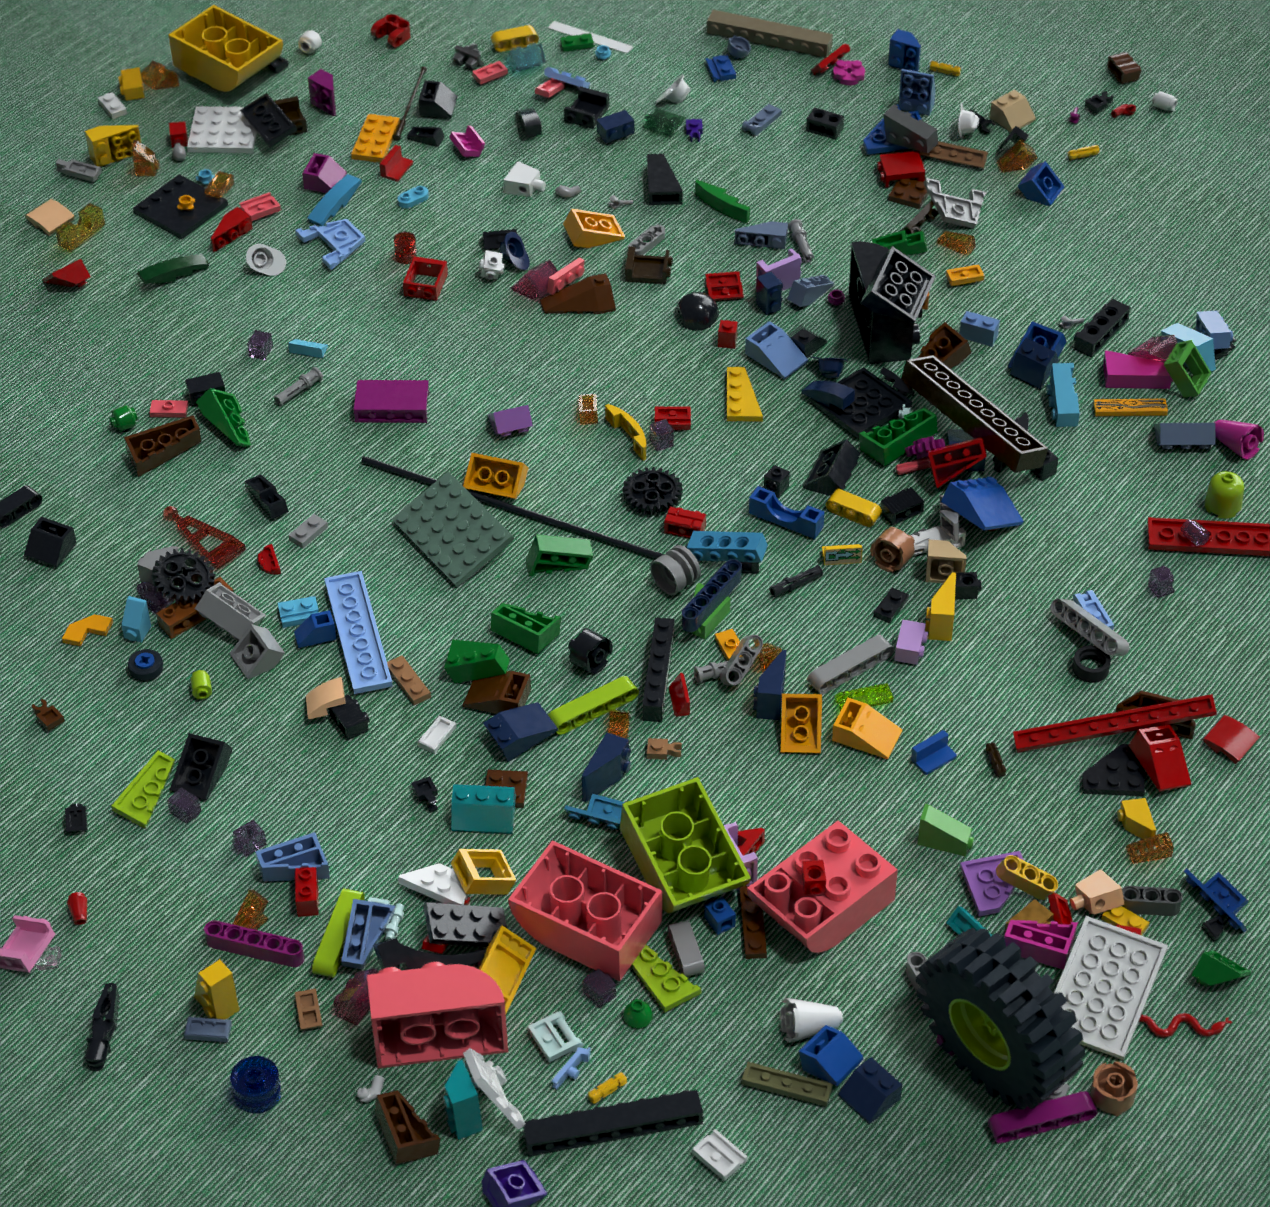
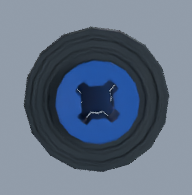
M142 649L131 655L128 660V670L135 679L149 681L161 674L163 671V660L158 652L151 649Z

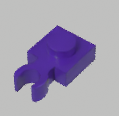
M702 119L686 120V134L690 135L691 142L693 138H698V142H700L701 134H703Z

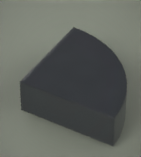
M1220 915L1202 923V929L1213 942H1216L1223 933V919Z

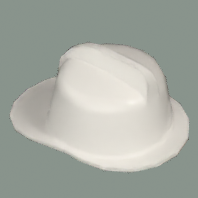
M680 75L656 102H660L664 98L673 103L683 101L691 90L683 80L684 75Z
M961 103L958 131L959 136L962 138L965 134L975 131L979 118L974 112L964 110Z
M255 244L246 253V261L249 267L263 274L279 275L286 267L285 256L275 248L263 244Z

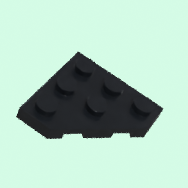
M1129 744L1119 745L1083 772V794L1144 797V769L1129 747Z

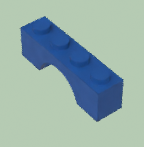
M759 486L749 497V514L816 539L824 527V511L809 505L800 511L791 510L777 499L775 492Z

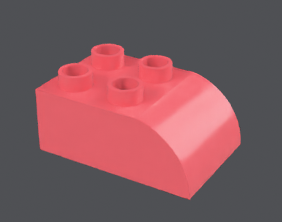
M553 840L508 899L515 919L539 943L619 982L662 922V890Z
M430 962L419 969L401 971L398 968L388 967L380 970L377 974L367 975L378 1069L465 1058L463 1053L469 1048L481 1055L508 1052L504 996L498 984L485 972L462 964L444 965L440 962Z

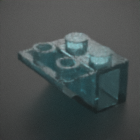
M531 43L524 48H521V46L515 47L505 56L513 73L547 63L542 44Z

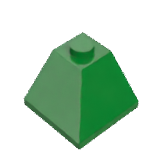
M1216 951L1203 952L1192 976L1197 978L1196 982L1208 987V985L1212 986L1249 976L1251 971Z

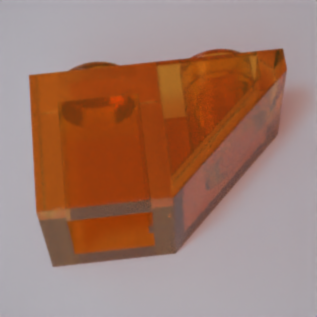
M153 60L141 72L142 83L154 90L179 86L178 75L174 71L165 68L161 63Z

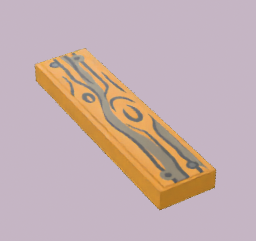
M1094 399L1093 402L1095 416H1167L1168 414L1166 399Z

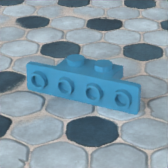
M592 794L587 811L566 805L564 810L571 818L580 820V817L587 818L588 822L599 825L602 822L611 829L619 830L622 804L626 802Z

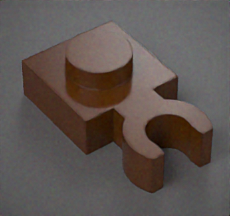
M40 700L41 707H36L32 704L37 720L47 731L65 722L64 716L53 705L48 707L46 700Z

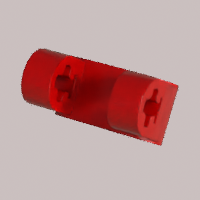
M388 14L374 23L370 31L377 38H382L388 34V44L396 48L411 38L410 23L395 14Z

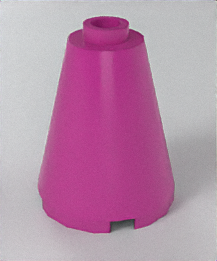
M1222 419L1214 422L1215 438L1238 456L1251 459L1257 454L1260 449L1257 448L1259 442L1262 443L1264 439V431L1261 426Z

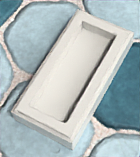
M439 716L420 738L418 747L435 754L456 729V723Z

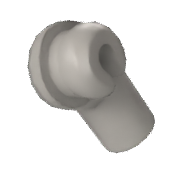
M559 185L556 187L555 192L561 197L570 198L581 193V188L578 185L572 188Z

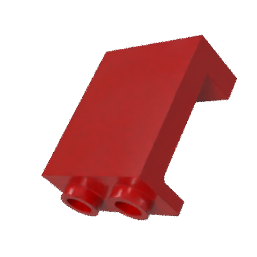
M919 151L882 154L879 157V162H877V171L880 172V180L884 183L885 188H889L890 180L916 178L920 182L925 180L926 171Z

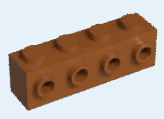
M221 577L215 579L214 585L221 583L233 592V589ZM196 599L193 605L190 601H187L186 605L179 601L178 604L173 603L156 613L159 627L171 639L206 620V618L202 617L199 611L195 609L199 603Z

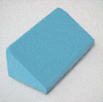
M294 339L289 342L288 347L289 353L323 358L328 345Z

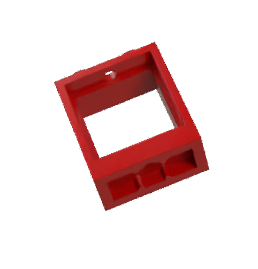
M414 256L403 281L404 296L437 301L448 275L447 261ZM417 274L438 277L434 286L414 283Z

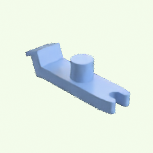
M578 1047L575 1054L553 1078V1088L558 1089L568 1076L573 1079L579 1076L580 1071L576 1067L581 1061L589 1062L591 1055L590 1047L588 1049Z

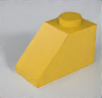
M1146 798L1121 801V807L1117 811L1119 822L1123 823L1124 829L1149 843H1154L1156 827Z

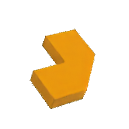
M94 614L69 624L62 637V642L81 646L88 633L106 636L113 624V619Z

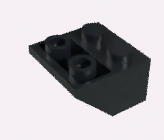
M425 80L419 97L420 116L452 118L457 95L440 81Z
M41 517L31 528L24 557L57 568L77 543L74 528Z

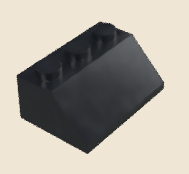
M847 439L821 450L803 488L828 496L832 495L837 489L844 490L847 480L852 475L853 468L858 464L857 460L860 453Z

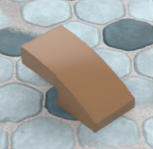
M316 989L295 992L301 1031L322 1027Z

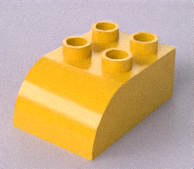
M212 5L169 34L173 66L186 72L189 76L210 85L212 88L224 92L233 90L275 61L281 55L283 49V40L215 5Z

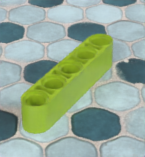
M622 676L552 710L548 716L558 728L556 733L563 735L633 701L638 696L639 690L627 676Z
M342 889L314 958L313 974L332 978L336 976L342 961L353 899L364 900V892Z

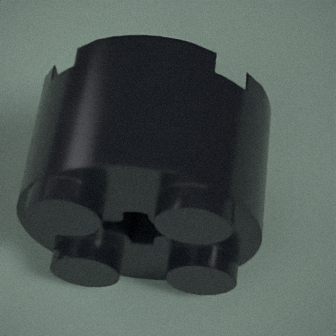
M584 628L575 639L569 642L570 662L589 673H599L608 663L606 660L608 654H612L613 645L611 640L591 629Z

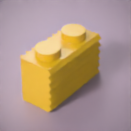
M140 67L121 70V76H118L121 95H125V100L131 101L132 99L144 98Z

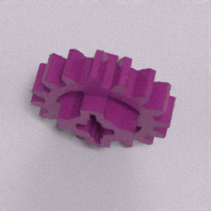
M934 436L913 441L912 446L905 448L907 457L926 458L928 457L927 451L944 447L945 442L943 438L935 440Z

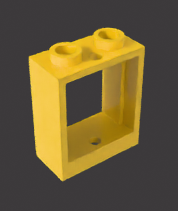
M459 849L451 862L465 894H508L516 882V878L502 850ZM475 867L491 868L495 878L480 877Z

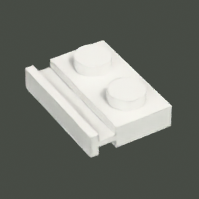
M716 1129L713 1130L710 1136H706L692 1149V1154L724 1181L736 1172L740 1165L747 1162V1156Z

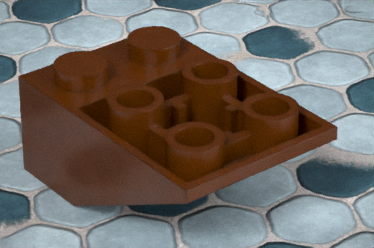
M506 671V674L473 680L463 707L498 714L502 711L525 706L531 692L530 674Z

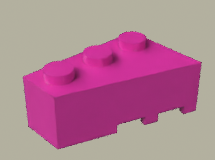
M1010 920L1004 936L1006 947L1012 942L1021 948L1022 958L1031 956L1036 962L1064 970L1075 939L1078 922H1071V925L1058 924L1055 921H1051L1050 924H1037V921Z

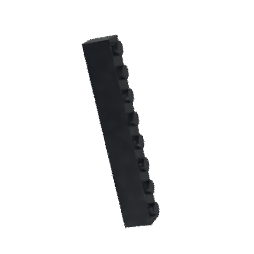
M685 1090L676 1094H663L659 1097L642 1098L628 1103L620 1102L612 1106H599L585 1111H574L564 1115H552L548 1118L531 1119L526 1121V1125L523 1126V1136L528 1157L700 1125L703 1124V1109L698 1091Z

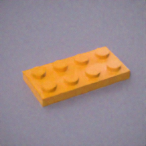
M368 114L351 153V158L380 163L389 151L393 141L392 137L397 129L400 118Z

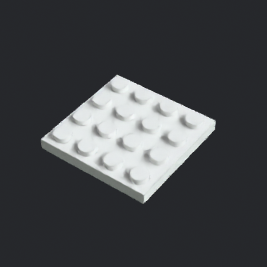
M196 106L187 150L188 152L253 153L257 132L241 114L240 110L244 107Z

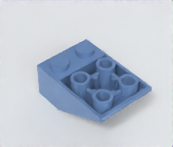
M902 69L899 94L900 109L908 112L918 111L919 114L930 116L935 103L934 75Z
M770 321L746 338L745 354L783 379L808 362L806 356L784 330Z

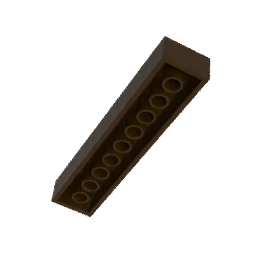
M935 356L906 360L901 379L909 387L917 391L920 396L928 400L931 405L940 410L942 414L951 419L954 424L962 428L965 433L974 439L981 437L986 450L1008 466L1011 471L1018 473L1043 466L1048 447Z

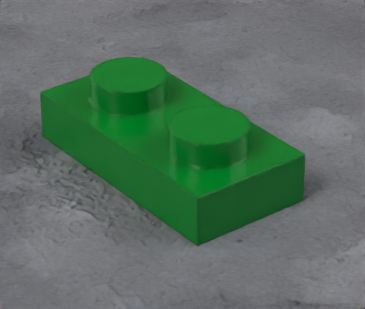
M591 33L560 38L563 52L594 48Z

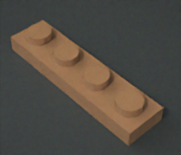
M938 141V144L929 153L920 151V156L984 169L988 152Z

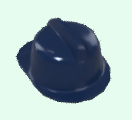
M515 232L507 233L500 245L502 257L507 262L513 263L520 270L528 269L530 260L521 237Z
M809 356L810 358L818 359L819 370L825 378H838L843 372L844 364L848 362L847 359Z

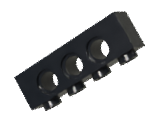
M1115 299L1105 304L1102 310L1096 313L1093 319L1087 322L1080 332L1075 334L1074 349L1092 358L1129 320L1131 307Z

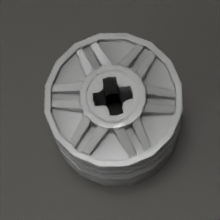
M682 545L674 546L650 565V572L657 586L671 596L676 595L686 585H690L701 575V569L696 557L689 549Z

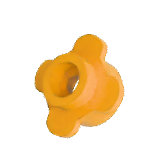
M183 195L179 198L177 208L179 210L194 209L193 203H195V199L189 195Z

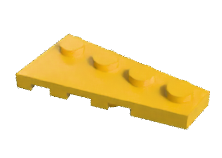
M727 367V421L763 422V415L745 367Z

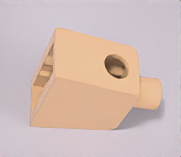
M1101 869L1075 885L1077 896L1070 899V905L1073 910L1076 911L1084 907L1091 914H1098L1124 905L1122 887Z

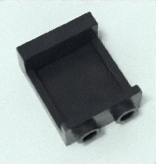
M580 86L577 90L578 98L571 107L564 108V121L594 129L597 125V119L602 118L610 107L609 94Z

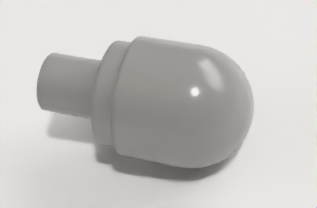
M176 143L172 150L173 157L176 161H183L186 158L185 148L180 143Z

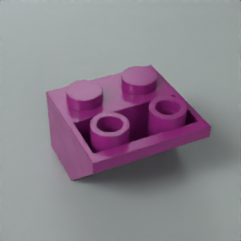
M320 69L308 77L310 103L335 116L336 101L333 75Z
M314 153L302 173L304 189L327 193L347 175V172L330 156Z

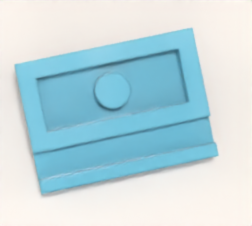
M315 596L278 603L283 628L301 625L311 614L319 613Z

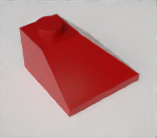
M79 259L44 278L43 282L66 287H74L75 285L81 287L88 283L86 280L91 276L82 259Z

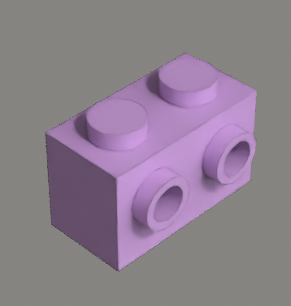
M902 620L896 645L895 661L918 665L919 657L923 658L925 646L922 645L927 643L928 632H925V623Z

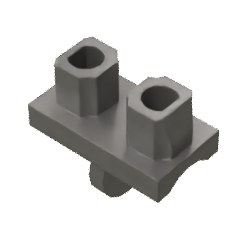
M472 43L465 48L459 45L454 47L456 53L453 60L456 64L461 65L465 60L466 67L474 70L477 65L480 67L483 65L477 44Z

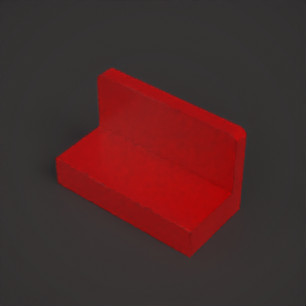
M395 145L379 164L380 176L398 182L412 166L413 160L402 157L401 146Z

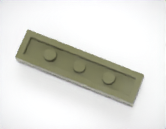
M747 1062L741 1084L826 1107L833 1088L831 1083L752 1062Z

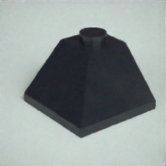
M799 325L788 334L806 358H809V356L827 344L826 339L802 325Z

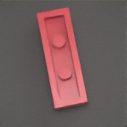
M578 258L548 278L547 292L553 295L578 277H581L585 270V260Z

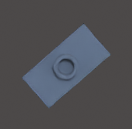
M188 1017L184 1037L189 1040L228 1042L232 1022L225 1019Z

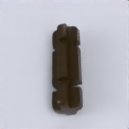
M994 742L987 743L985 750L989 755L988 758L992 768L995 769L994 773L997 777H1004L1006 775V768L997 750V745Z

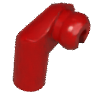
M1122 104L1113 109L1111 115L1114 118L1119 115H1132L1136 111V106L1133 104Z

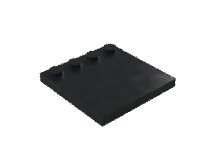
M179 174L133 207V213L182 240L227 207L228 200ZM183 195H189L194 198V209L179 210L177 208L179 198Z
M864 367L837 382L855 390V401L844 410L835 405L828 408L810 398L811 405L858 439L859 433L863 431L866 433L871 432L873 427L881 426L899 415V410H903V404H905V408L912 407L911 400Z

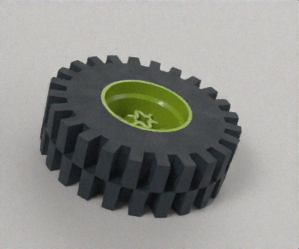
M970 928L959 934L919 967L918 971L920 974L916 976V983L921 987L916 992L917 997L925 1002L921 1006L924 1016L934 1019V1022L929 1027L933 1034L943 1036L945 1041L940 1044L946 1053L953 1051L958 1057L954 1064L961 1071L967 1067L971 1071L970 1079L977 1085L984 1082L988 1095L995 1098L1000 1094L1003 1104L1008 1106L1015 1103L1018 1109H1025L1026 1107L1033 1109L1076 1075L1078 1070L1082 1068L1084 1062L1080 1059L1085 1056V1049L1079 1045L1083 1041L1082 1032L1071 1027L1077 1022L1074 1012L1063 1010L1062 1006L1067 1002L1062 992L1053 993L1048 986L1054 981L1047 973L1042 977L1039 976L1035 971L1038 963L1031 956L1025 960L1021 959V948L1013 942L1006 947L1004 936L998 933L990 936L987 929L981 928L976 932L974 928Z

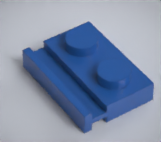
M728 55L712 57L710 60L705 58V64L713 82L719 79L720 81L736 79V72Z

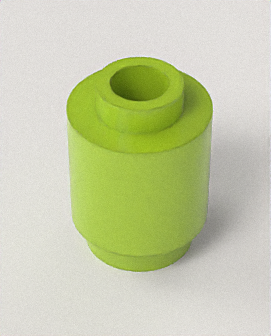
M204 670L195 671L190 679L192 694L197 699H206L212 694L210 676Z

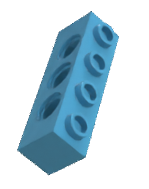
M693 531L687 549L692 552L697 561H728L734 559L739 562L752 563L762 562L768 545L763 533Z

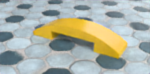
M606 404L605 419L614 429L621 426L633 439L634 451L643 461L646 460V438L640 425L622 409Z

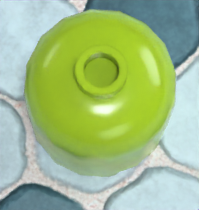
M1223 471L1211 478L1204 501L1208 513L1212 512L1217 514L1218 518L1229 519L1235 517L1236 513L1241 511L1244 496V482L1241 477L1236 473Z

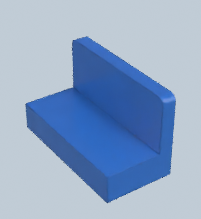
M944 730L912 747L911 761L925 775L957 757V754L948 746L949 735Z

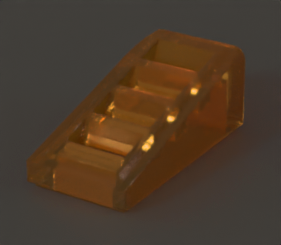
M218 171L205 189L204 194L220 198L234 185V175Z
M944 231L937 240V244L964 255H970L976 247L973 235Z
M597 394L579 395L581 425L598 423Z
M1168 832L1126 845V849L1132 864L1172 857L1174 846ZM1136 850H1139L1141 855H1137Z

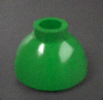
M639 999L628 1003L623 1011L624 1022L632 1028H644L653 1019L651 1007Z

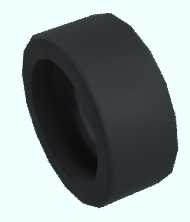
M1083 646L1074 654L1072 669L1074 674L1083 681L1099 682L1109 674L1111 658L1110 655L1104 653L1096 646ZM1094 659L1103 666L1091 669L1083 666L1080 661Z

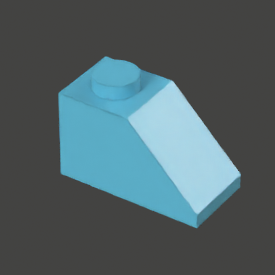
M128 596L121 625L125 639L142 643L151 628L146 600Z

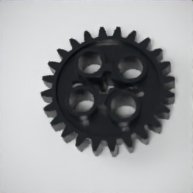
M645 467L644 472L638 469V474L632 472V477L627 476V481H624L623 499L626 500V505L630 504V509L636 507V512L643 510V515L647 512H650L651 516L654 512H657L658 515H660V511L667 513V508L674 507V505L678 506V501H681L683 495L682 483L679 482V477L675 478V473L669 475V470L662 472V468L657 471L655 467L652 470Z
M181 548L180 553L173 549V554L167 551L165 557L161 555L159 561L156 560L155 566H153L152 580H154L153 586H157L156 592H162V598L168 596V602L175 599L176 604L182 601L186 605V602L190 601L193 605L195 599L199 602L205 591L214 586L215 574L213 573L214 568L209 567L210 561L204 562L205 556L199 558V552H196L194 555L191 554V549L187 553L184 552L183 548Z

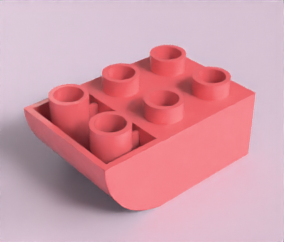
M836 821L747 888V893L753 902L812 952L820 953L836 946L895 900L898 869L840 821ZM824 860L826 893L816 895L804 894L802 861Z

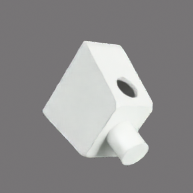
M517 162L504 179V193L530 197L535 190L544 191L546 187V182L540 180L539 170L521 162Z

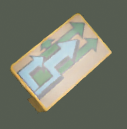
M862 545L822 546L824 565L861 563Z

